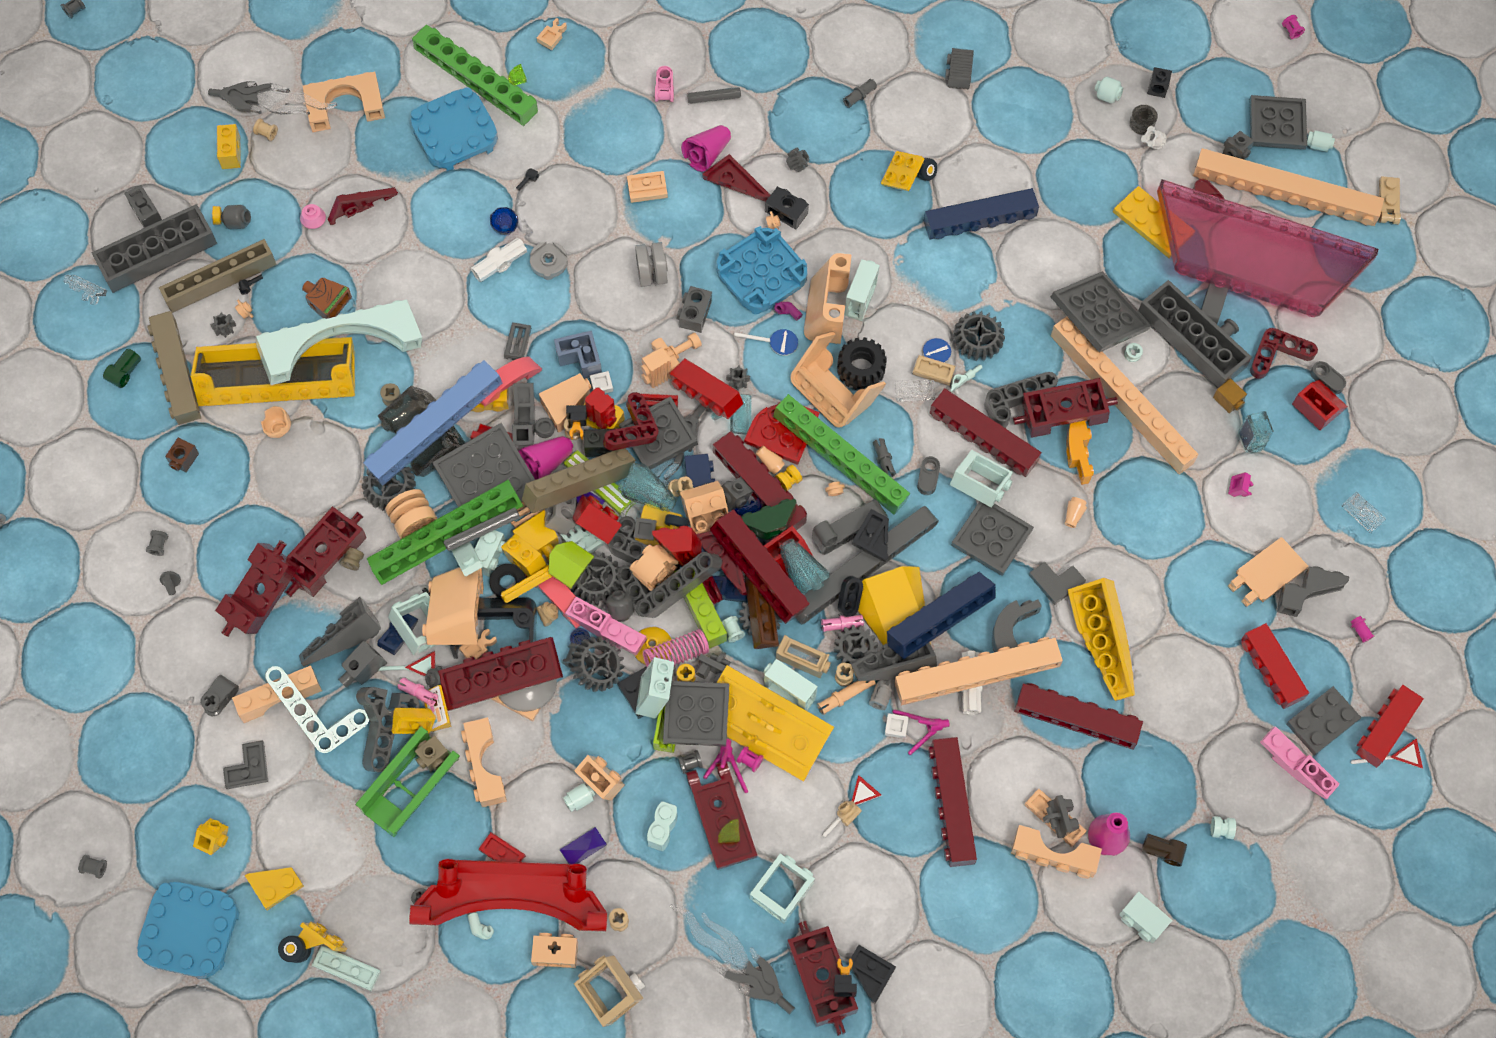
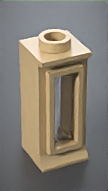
M784 635L776 651L777 660L818 678H821L823 673L827 674L831 662H829L830 654H825L786 635Z

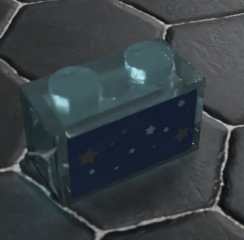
M1266 411L1247 415L1238 433L1245 451L1256 453L1265 449L1274 431Z

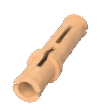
M857 680L839 692H833L832 696L817 703V707L820 709L826 705L827 707L820 710L821 714L825 715L835 707L843 706L845 701L876 684L875 680L868 683Z

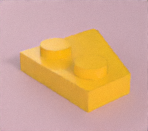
M292 867L245 875L267 911L304 887Z

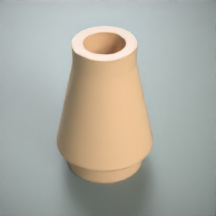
M764 445L755 453L761 462L767 466L769 472L776 474L785 464L782 461L783 458L767 449Z
M1072 497L1071 501H1068L1064 523L1066 526L1076 528L1077 523L1087 509V502L1085 500Z

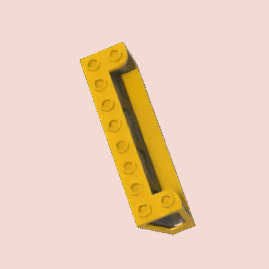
M352 337L328 338L319 341L307 349L298 359L291 373L290 381L271 385L256 343L196 347L191 379L198 406L355 396V350Z

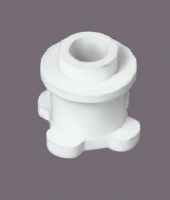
M1149 126L1147 132L1141 138L1142 142L1147 143L1149 147L1156 150L1161 149L1167 140L1165 133L1159 130L1156 131L1153 126Z

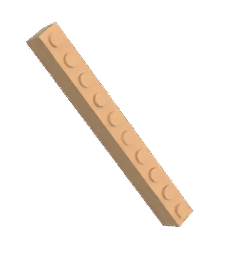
M1203 148L1200 151L1193 174L1194 177L1216 182L1219 185H1227L1237 190H1245L1255 195H1263L1273 200L1285 201L1292 205L1303 206L1310 210L1321 211L1328 215L1339 216L1346 220H1353L1375 226L1384 201V198Z
M1068 317L1055 324L1051 333L1054 341L1091 380L1100 378L1107 398L1117 397L1118 405L1115 406L1180 475L1192 466L1199 454L1103 352L1099 353Z

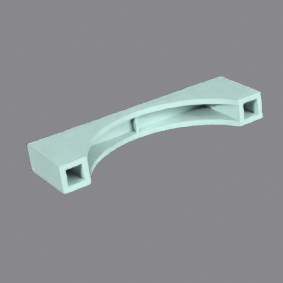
M397 300L390 304L376 305L365 310L359 309L353 313L339 314L336 317L323 318L312 323H302L295 327L282 328L271 333L265 332L256 336V347L271 385L290 381L293 368L301 355L314 344L332 336L350 333L371 335L390 342L402 352L421 348L422 336L408 301Z

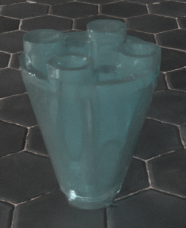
M634 463L630 467V474L626 480L619 484L618 490L621 491L622 497L661 511H670L676 503V498L673 497L672 492L646 464Z
M789 539L782 543L779 548L781 549L780 553L787 575L793 580L798 590L805 595L811 589L817 591L823 587L824 584L822 582L830 577L827 569L798 542H795L794 539Z

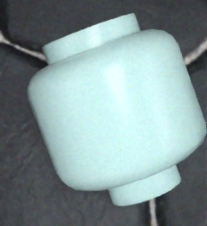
M1107 76L1102 81L1098 80L1095 86L1097 98L1111 104L1120 100L1124 89L1121 87L1119 80Z

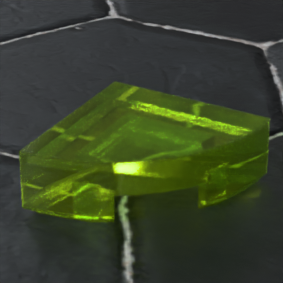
M521 64L515 66L508 76L509 83L514 86L527 82Z
M738 819L730 821L722 828L718 843L740 842Z

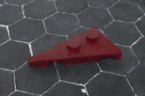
M730 154L702 174V178L706 181L765 202L770 196Z
M393 187L336 196L327 220L330 225H334L337 218L344 215L348 218L352 217L356 213L374 207L373 202L381 198L387 201L396 196L398 192Z
M709 531L696 534L706 552L714 553L721 557L722 565L720 569L742 595H747L743 571L713 533Z

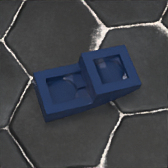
M713 576L723 600L748 603L747 595H742L728 577Z
M410 614L402 616L412 631L418 619ZM391 622L389 623L388 630L377 642L378 647L392 655H395L404 644V640Z

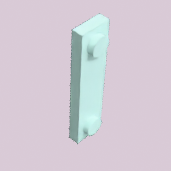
M470 542L451 550L464 576H468L483 567Z

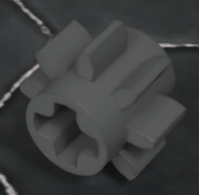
M797 147L787 154L789 157H787L786 162L791 170L796 169L797 172H800L808 167L809 155L805 150L799 151Z
M221 312L216 317L213 316L214 323L210 325L216 336L221 334L226 338L227 335L234 333L233 327L236 326V323L232 320L231 314L226 316Z
M740 365L734 369L730 368V375H726V380L730 381L729 386L736 388L737 391L743 387L747 388V382H750V376L747 375L748 369L740 368Z

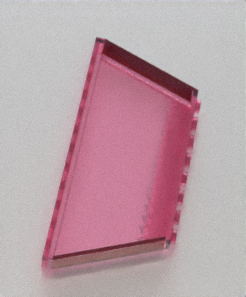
M1161 179L1157 189L1176 272L1180 275L1212 283L1217 287H1225L1235 293H1241L1309 317L1320 316L1378 255V248Z

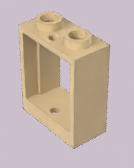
M604 955L594 962L595 966L591 970L588 968L578 975L580 979L574 983L603 1027L612 1025L644 999L614 955L609 957ZM607 968L611 970L628 995L610 1011L590 984L594 978Z

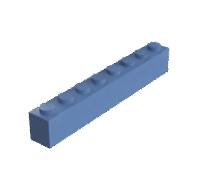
M485 360L476 364L471 372L466 376L460 377L452 388L445 390L438 400L431 402L425 411L414 416L406 427L400 428L392 439L385 441L379 450L371 453L366 458V461L363 462L367 470L382 486L503 384L500 375Z

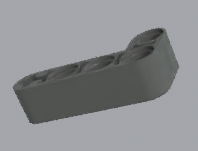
M1045 372L989 390L984 403L989 418L1006 428L1011 417L1010 408L1022 405L1023 393L1032 392L1026 388H1032L1034 391L1056 387L1058 377L1053 372ZM1012 393L1016 395V397H1011L1008 394ZM991 399H995V400H997L998 402H997V403H994V402H992V401H990V400H991ZM997 416H1003L1005 419H999Z
M873 500L831 524L827 520L817 524L812 530V539L823 555L828 554L853 540L871 509L888 517L879 502Z
M624 516L619 520L622 526L610 541L609 548L612 555L632 564L643 556L642 552L648 545L634 539L636 522L632 517ZM625 526L632 527L630 530L627 531L622 529ZM616 542H621L623 544L620 547L613 546ZM635 550L641 552L639 555L636 556L631 554ZM676 564L675 566L677 568L675 571L680 569V565Z

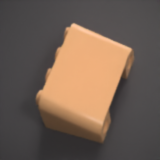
M836 253L832 255L811 278L804 325V335L808 340L814 341L816 336L834 332L836 335L830 343L841 344L845 305L827 303L828 292L841 293L847 289L851 254ZM831 310H838L840 315L837 318H832L829 312Z

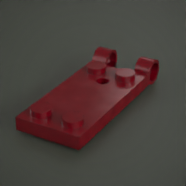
M727 761L724 768H721V762L716 763L721 780L701 786L696 770L686 772L717 870L758 857ZM716 800L721 801V807H715L714 802Z

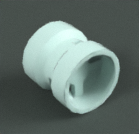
M1213 816L1210 829L1211 837L1219 838L1222 835L1227 839H1234L1236 833L1235 818L1222 820L1221 817Z

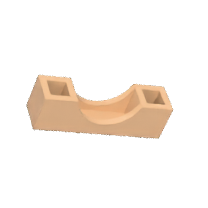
M311 665L287 675L303 698L322 691ZM268 683L232 698L243 723L263 716L270 707L282 702ZM289 686L284 687L281 692L282 696L286 699L290 698L293 695V689Z
M488 717L463 723L465 730L461 731L463 742H467L469 750H465L467 761L472 762L473 769L469 771L472 782L476 781L477 789L474 790L476 802L480 801L482 808L507 802L501 776L492 775L482 767L483 754L494 743Z
M1019 825L1016 830L1011 854L1015 855V858L1027 861V859L1036 861V864L1047 867L1051 865L1056 867L1058 871L1065 873L1069 871L1075 872L1077 876L1089 879L1090 877L1093 878L1097 872L1102 849L1081 843L1072 852L1065 854L1056 853L1047 848L1043 843L1039 830Z

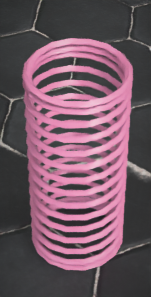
M698 629L679 638L676 637L675 640L671 639V641L666 643L663 642L658 646L655 645L654 648L650 647V649L644 650L643 657L647 667L650 664L647 655L650 661L656 655L660 659L662 655L663 659L667 660L665 651L669 661H672L669 649L675 666L676 663L680 664V661L684 663V660H692L697 655L708 654L709 645L704 633ZM693 639L695 640V642H696V644H697V647H698V650H699V654H698V652H697V650H696V648H695ZM689 641L691 642V644H692V646H693L695 655L693 654V652H692V650H691ZM685 643H686L687 646H688V649H689V651H690L691 657L689 656V654H688V652H687ZM681 644H682V646H683V648H684V651H685V653H686L687 659L685 658V656H684V654H683V651H682V648H681ZM677 646H678V648H679V650H680V653H681V655H682V659H681L680 656H679V653H678V650H677ZM672 647L674 648V650H675V652H676L678 661H677L676 658H675V655H674V652H673Z

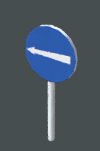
M787 329L775 331L771 338L734 333L736 337L770 342L772 350L782 356L793 354L798 347L797 336Z
M930 339L923 347L924 357L944 363L951 357V347L943 339ZM958 389L954 391L955 394H959Z

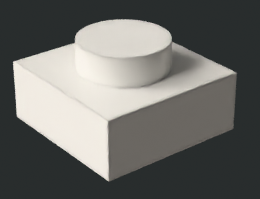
M609 371L590 375L593 390L599 387L605 393L613 392Z
M888 713L885 736L905 739L908 717Z

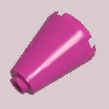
M719 125L688 137L681 144L682 154L685 159L688 158L691 163L689 165L692 168L704 172L711 167L731 140V132L727 127Z
M560 436L523 447L519 450V453L534 479L537 480L550 475L573 452V443L569 438Z
M1110 813L1096 817L1088 830V839L1091 846L1101 848L1102 855L1115 856L1123 852L1130 842L1127 818L1121 813Z

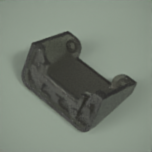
M410 386L378 415L381 420L380 424L387 432L397 433L400 428L406 427L414 416L425 411L427 406L431 402L436 401V399L428 391ZM454 425L411 461V471L416 476L425 477L435 471L436 468L432 462L465 444V441Z

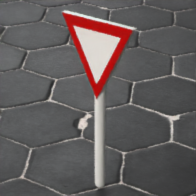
M1417 738L1395 754L1385 758V760L1395 759L1423 769ZM1365 759L1351 760V764L1368 762Z
M858 775L852 801L856 805L882 796ZM839 817L823 833V837H826L841 821Z

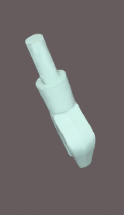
M979 364L964 375L956 374L952 378L950 392L952 393L965 382L975 377V374L983 368L982 365Z

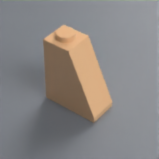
M581 373L539 393L540 402L549 418L553 421L558 433L564 429V421L567 418L566 405H584L585 398L590 394V389H592L588 379H584Z

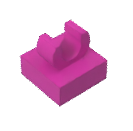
M1244 472L1232 476L1228 494L1233 497L1252 495L1248 491L1249 487L1254 485L1250 481L1251 475Z

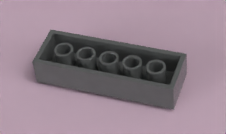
M195 204L91 253L112 293L204 251L216 245L217 242L201 210Z
M1169 280L1141 302L1138 311L1152 327L1217 388L1230 378L1233 380L1247 368L1252 356Z

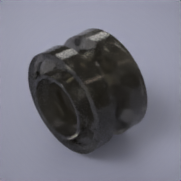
M1149 105L1135 107L1129 121L1131 129L1138 134L1144 135L1149 126L1155 127L1158 114Z

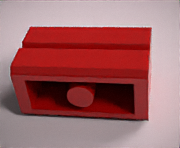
M599 387L595 388L585 398L587 418L593 423L596 422L599 428L606 429L611 427L617 420L614 399L608 394L605 395V392Z

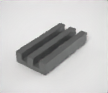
M512 322L504 359L512 358L514 361L525 357L532 329L531 325ZM519 328L514 351L510 353L515 330ZM526 329L525 335H524V339H523V343H522V347H521V351H520V355H519V354H518V350H519V346H520V342H521L523 330Z

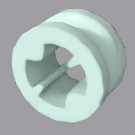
M1137 343L1129 344L1124 351V357L1130 362L1138 361L1143 354L1142 347ZM1132 349H1133V350H1136V351H1135V353H1136L1135 356L1132 355V352H1131Z

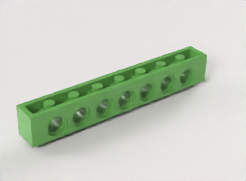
M426 24L412 38L416 51L471 88L522 126H525L538 112L537 101L533 96H528L520 87L509 83L504 76H499L490 66H485L477 57H472L463 47H458L450 38L442 36L436 28H431Z
M788 394L777 405L773 415L774 418L877 500L893 515L905 504L910 492Z
M506 480L368 557V563L379 583L383 585L446 550L444 540L512 508L519 509L523 507V504L510 481Z

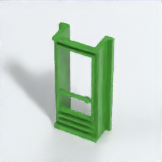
M423 727L416 731L355 804L365 816L393 837L397 835V832L460 757L455 751H448L449 756L416 795L404 787L400 781H396L417 756L415 753L417 746L421 742L431 739L428 731ZM393 783H395L396 787H400L413 797L403 811L383 797Z

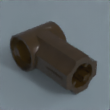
M1151 834L1146 835L1142 846V852L1159 857L1165 863L1177 867L1182 866L1187 849V844L1174 839L1166 840Z

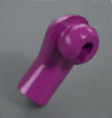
M779 302L774 306L775 312L791 315L796 321L803 316L791 302Z

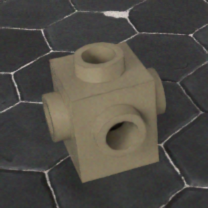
M435 735L428 741L421 742L415 751L418 757L415 759L422 769L427 768L430 772L434 769L437 770L449 756L448 750Z

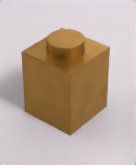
M1230 378L1216 390L1213 398L1230 414L1234 409L1238 411L1243 407L1247 393Z

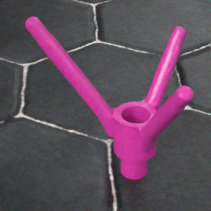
M893 710L894 714L907 716L908 718L918 720L920 724L927 725L928 733L908 752L909 755H912L937 731H941L950 725L948 719H931Z
M727 739L726 747H720V753H718L703 778H708L719 761H721V768L725 767L726 761L731 762L744 793H748L746 784L732 754L731 740Z

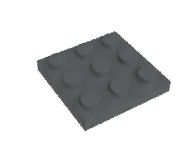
M1250 96V138L1255 141L1253 146L1306 150V99Z
M671 396L649 408L659 430L656 441L632 447L646 472L698 445L697 439ZM644 415L637 416L642 421L647 420V417ZM632 418L619 424L620 428L635 426ZM626 434L628 439H636L633 434Z
M979 501L952 541L951 546L1003 576L1034 527L996 504L991 508Z
M671 681L669 700L665 704L663 744L726 747L729 684Z

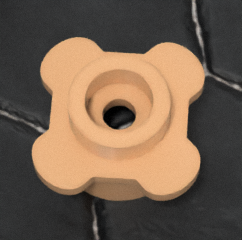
M770 211L771 215L766 217L768 227L779 230L778 227L781 226L778 215L774 216L773 212Z
M238 299V305L235 306L237 312L244 319L248 316L253 318L254 316L251 313L252 307L246 301L242 303Z

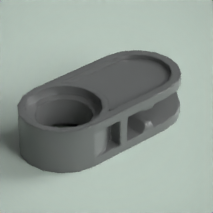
M1318 361L1313 365L1310 374L1315 381L1320 380L1334 394H1340L1346 386V379L1339 372L1323 361ZM1316 368L1324 369L1326 374H1317Z
M933 456L926 457L921 464L917 488L923 495L933 494L937 486L940 462ZM933 463L936 469L929 471L925 468V465Z

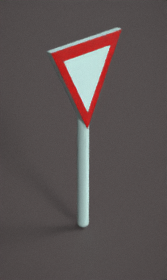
M435 651L410 665L383 666L379 671L411 670L425 677L429 669L436 668Z

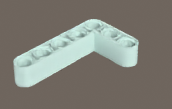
M272 666L266 670V681L318 751L322 753L332 751L368 724L369 718L366 711L354 709L326 729L282 668ZM272 670H278L281 673L280 679L276 682L271 681L269 678V673ZM289 686L293 689V695L286 699L282 696L281 692L284 687ZM297 704H303L305 706V713L296 715L294 707ZM358 712L364 715V721L361 724H356L353 720L354 715ZM311 720L316 721L318 724V728L314 732H309L306 729L307 723ZM340 725L347 727V733L344 736H338L336 733V729ZM323 737H327L330 740V745L326 749L319 747V740Z

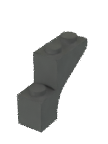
M1309 566L1304 573L1302 587L1295 583H1285L1280 591L1277 612L1297 617L1302 611V606L1306 599L1341 591L1348 583L1349 576L1338 571L1330 572L1318 566Z

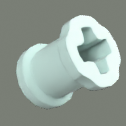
M731 616L722 621L730 643L736 642L745 636V632L741 631L737 623V616Z

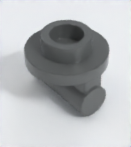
M173 571L164 572L160 576V583L165 586L168 595H174L176 593L175 587L180 584L181 577Z
M442 666L431 668L427 671L425 681L430 688L441 685L438 671L442 670Z

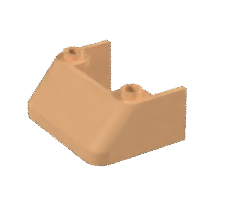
M834 332L816 336L792 371L791 382L835 427H843L871 406L886 383L883 381L868 386L866 389L858 390L855 394L843 385L829 371L833 364V356L826 348L836 335Z

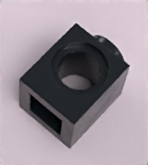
M1154 67L1147 94L1165 98L1172 70Z

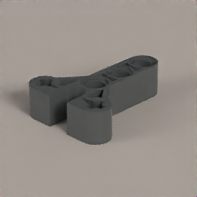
M362 687L357 691V702L363 705L370 720L362 760L365 770L383 772L388 766L394 734L392 733L394 709L419 708L420 703L415 696L404 693H392L390 705L387 709L385 701L388 690L377 687ZM383 717H385L386 723L384 726L382 725ZM379 737H380L381 740H382V743H381L380 746H378V738H379ZM375 758H377L378 761L376 767H374L373 761Z

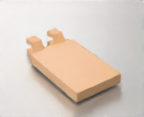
M1281 537L1239 568L1236 572L1238 576L1230 582L1231 584L1228 587L1234 592L1246 584L1252 591L1241 602L1248 607L1258 598L1262 602L1266 601L1282 589L1285 583L1291 582L1307 570L1309 566Z

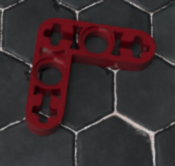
M1268 328L1262 336L1250 368V373L1257 379L1264 378L1270 369L1276 350L1304 361H1311L1315 358L1318 348L1311 341L1276 328ZM1270 335H1273V336H1274V337H1273V340H1270V339H1269V338H1270ZM1292 341L1295 347L1288 348L1285 342ZM1306 349H1310V354L1306 353ZM1261 350H1268L1271 356L1264 357L1261 354ZM1260 362L1264 363L1261 372L1257 371Z
M633 392L628 395L626 407L635 426L607 431L604 436L603 445L608 450H619L656 441L659 430L642 394ZM644 415L647 417V420L642 421L637 416ZM626 434H633L636 439L630 440L626 437Z

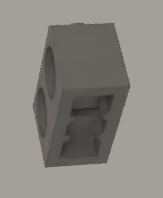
M142 185L124 193L144 228L162 220Z
M690 286L688 293L685 292L683 296V308L678 310L677 319L679 320V327L702 333L712 303V291Z

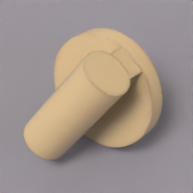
M545 602L536 608L545 627L551 625L558 618V609L553 603Z
M845 801L839 805L837 815L842 823L848 826L862 810L853 801Z

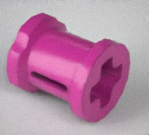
M1290 15L1282 22V26L1289 31L1291 39L1300 37L1305 31V28L1298 23L1296 15Z
M745 746L736 762L743 763L752 768L753 772H756L764 756H758L750 751L749 747Z

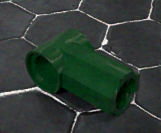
M126 349L115 364L108 365L103 373V379L119 388L125 387L130 379V373L141 361V357L135 351Z

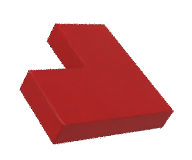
M490 832L478 849L492 860L499 862H522L526 857L524 853Z

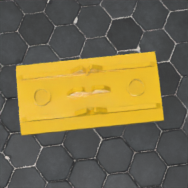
M727 665L717 683L729 684L727 737L744 747H749V750L755 754L763 755L767 761L804 782L834 726Z

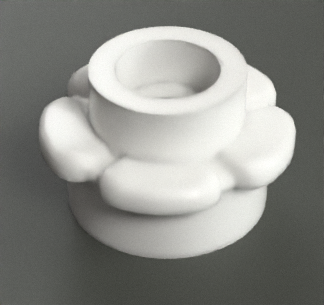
M634 972L629 978L641 993V989L645 985Z

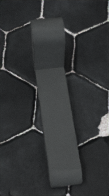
M702 552L652 591L632 574L628 565H623L618 569L617 573L622 574V576H617V578L621 582L620 584L624 591L631 595L636 613L641 617L656 618L721 568L722 560L717 554Z

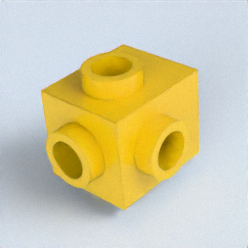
M210 818L204 824L198 826L193 847L213 855L220 847L223 848L226 845L229 827Z

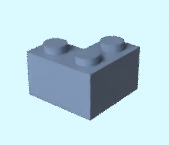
M592 330L554 339L560 366L579 362L584 379L589 378L590 375L602 373L601 362Z

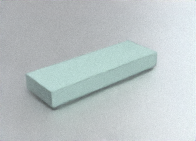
M322 945L312 963V966L371 992L381 973L380 970Z

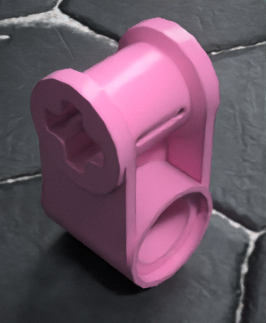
M661 66L656 72L655 102L659 100L674 102L673 71L668 66Z

